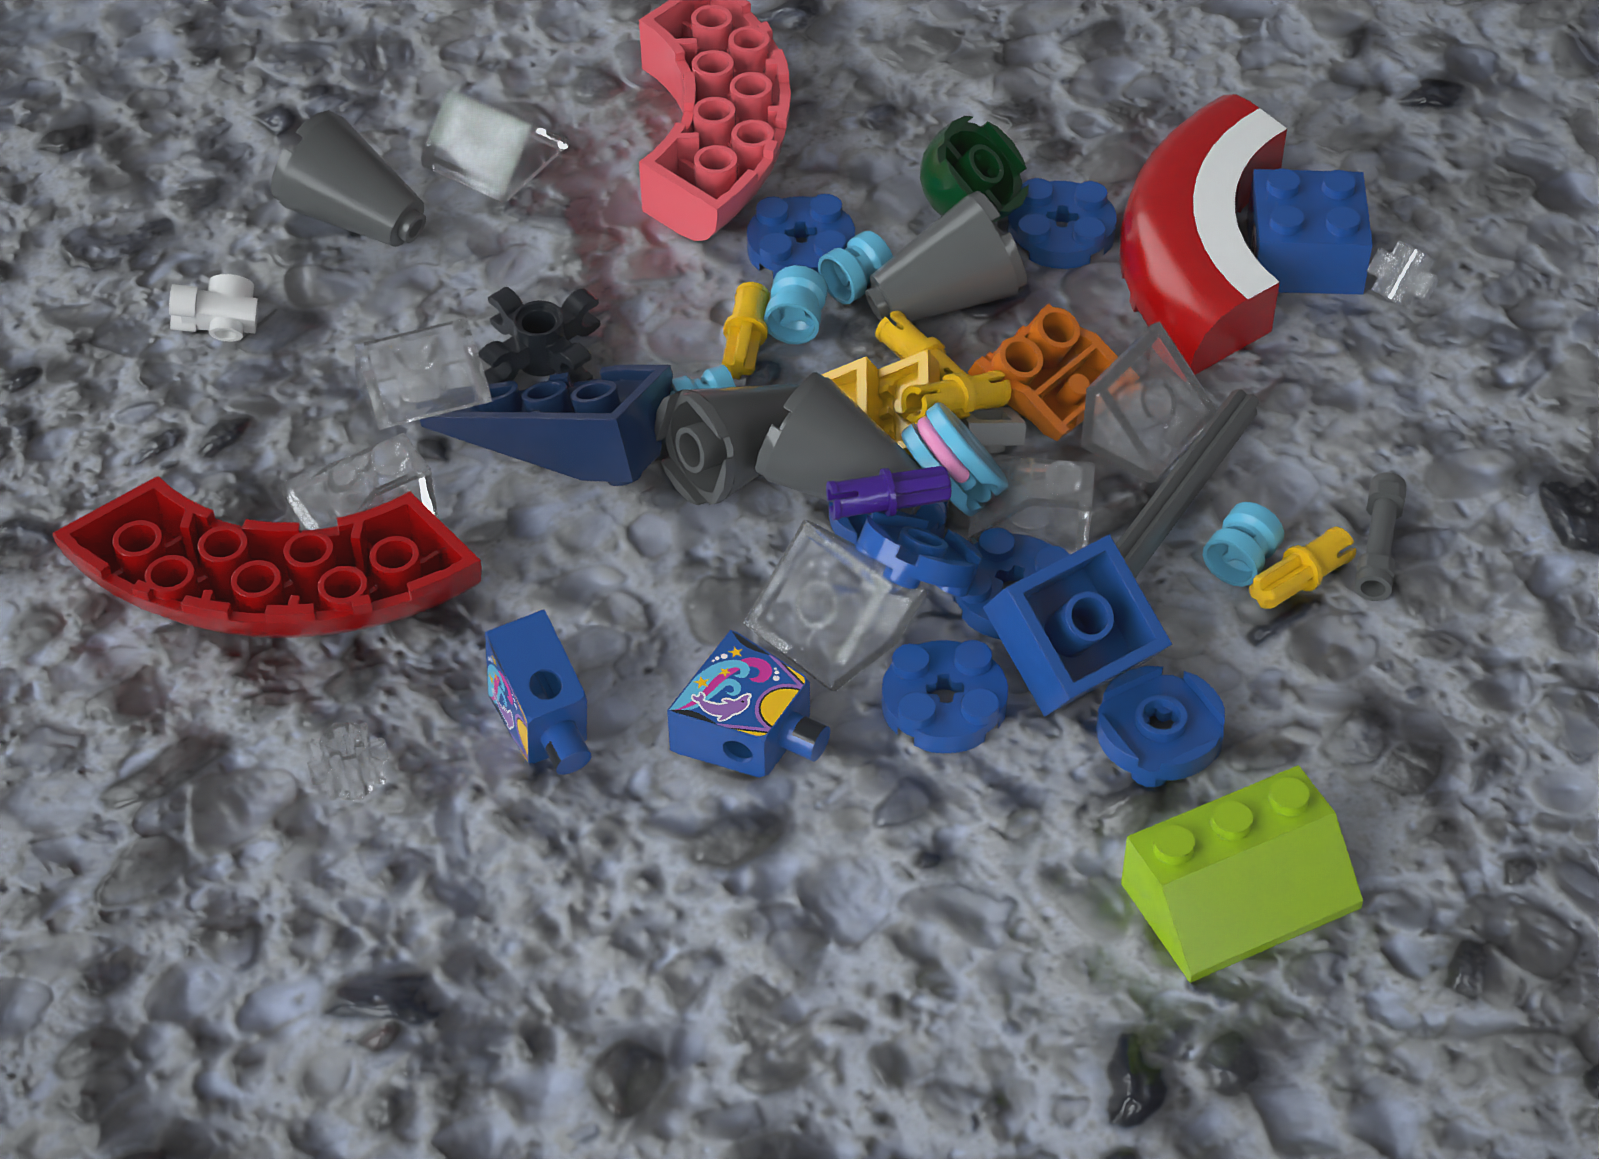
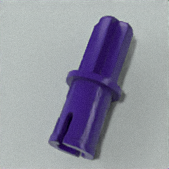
M943 466L891 473L889 468H882L879 475L836 482L835 480L827 481L826 495L827 502L833 501V506H829L832 520L885 511L887 517L896 515L897 509L947 502L951 498L952 485L950 476Z

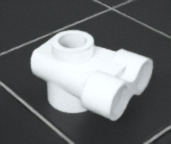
M220 274L210 278L208 291L199 290L197 286L172 284L169 300L170 329L190 332L209 330L211 337L228 342L241 340L243 333L255 334L258 318V298H253V282L238 275Z

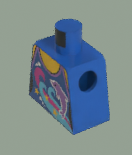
M545 609L486 631L488 696L526 762L535 764L550 758L556 772L561 775L570 774L583 768L592 757L585 743L587 740V698Z
M733 630L727 633L667 710L671 751L759 778L769 775L787 750L810 761H817L823 754L830 738L829 726L809 718L810 682L806 676Z

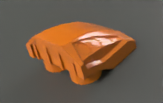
M1050 304L1042 308L1029 325L1020 327L1013 337L1006 338L993 353L989 352L985 357L981 356L968 370L971 376L994 370L1003 372L1005 376L1002 380L991 381V383L1009 379L1011 397L1007 404L1031 421L1042 434L1055 441H1059L1076 428L1135 376L1128 366L1096 333L1080 327L1076 318L1067 310L1053 307Z

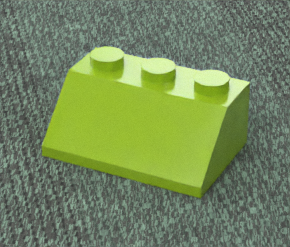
M1299 765L1127 836L1121 885L1189 983L1357 911L1363 905L1362 894L1336 813Z

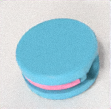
M937 402L926 411L927 416L921 417L917 424L912 423L904 429L901 437L907 449L922 469L936 466L946 468L952 485L950 501L967 516H974L984 508L983 503L991 500L993 494L998 496L1007 489L1009 485L1008 480L993 457L968 427L948 407Z

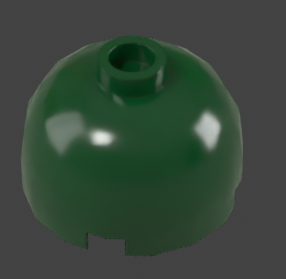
M963 116L950 122L939 131L923 153L919 177L922 189L932 208L941 216L965 196L979 191L990 200L999 212L1000 216L991 220L995 223L1010 215L1023 204L1028 195L1029 184L1021 189L1022 179L1020 173L1027 168L1014 142L998 126L988 121L984 125L979 126L968 122L973 118L972 116Z

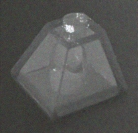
M404 433L381 439L279 484L281 494L307 530L338 526L337 517L371 509L409 491L439 518L431 468Z
M990 454L1001 468L1009 485L998 496L993 494L990 501L983 503L984 508L976 515L970 516L969 542L975 544L979 542V536L983 531L999 527L1010 531L1012 534L1032 536L1052 546L1062 547L1069 554L1088 545L1095 462Z
M803 520L743 624L828 690L837 691L899 642L928 591L920 585L917 589H908L890 582L883 576L886 565L858 552L855 548L856 544L809 520Z

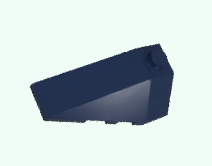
M614 365L602 367L600 370L601 378L571 382L569 372L550 375L548 381L537 383L524 390H519L518 384L515 381L452 389L444 393L419 416L421 426L426 429L581 481H606L612 486H623L638 480L642 472L660 455L662 440L656 441L654 430L656 412L662 400L670 395L673 372L671 365Z

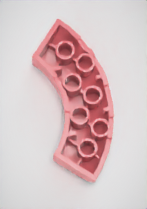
M668 0L639 19L642 69L667 88L683 113L681 122H676L666 138L652 152L639 161L642 211L679 235L693 241L708 240L728 224L757 194L771 174L781 152L790 116L791 89L786 57L783 50L779 49L774 42L770 25L767 21L761 23L751 12V3L748 0Z

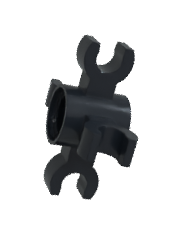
M503 287L488 296V302L500 312L490 318L491 324L501 334H510L512 337L504 342H490L478 352L479 357L491 366V368L481 373L484 381L488 384L513 381L520 370L537 377L569 372L571 382L593 379V375L582 367V365L592 360L590 352L580 343L575 342L572 344L569 340L577 335L582 337L588 336L601 326L600 320L588 312L599 304V299L585 288L578 289L566 298L562 307L542 300L523 304L519 296L509 287Z

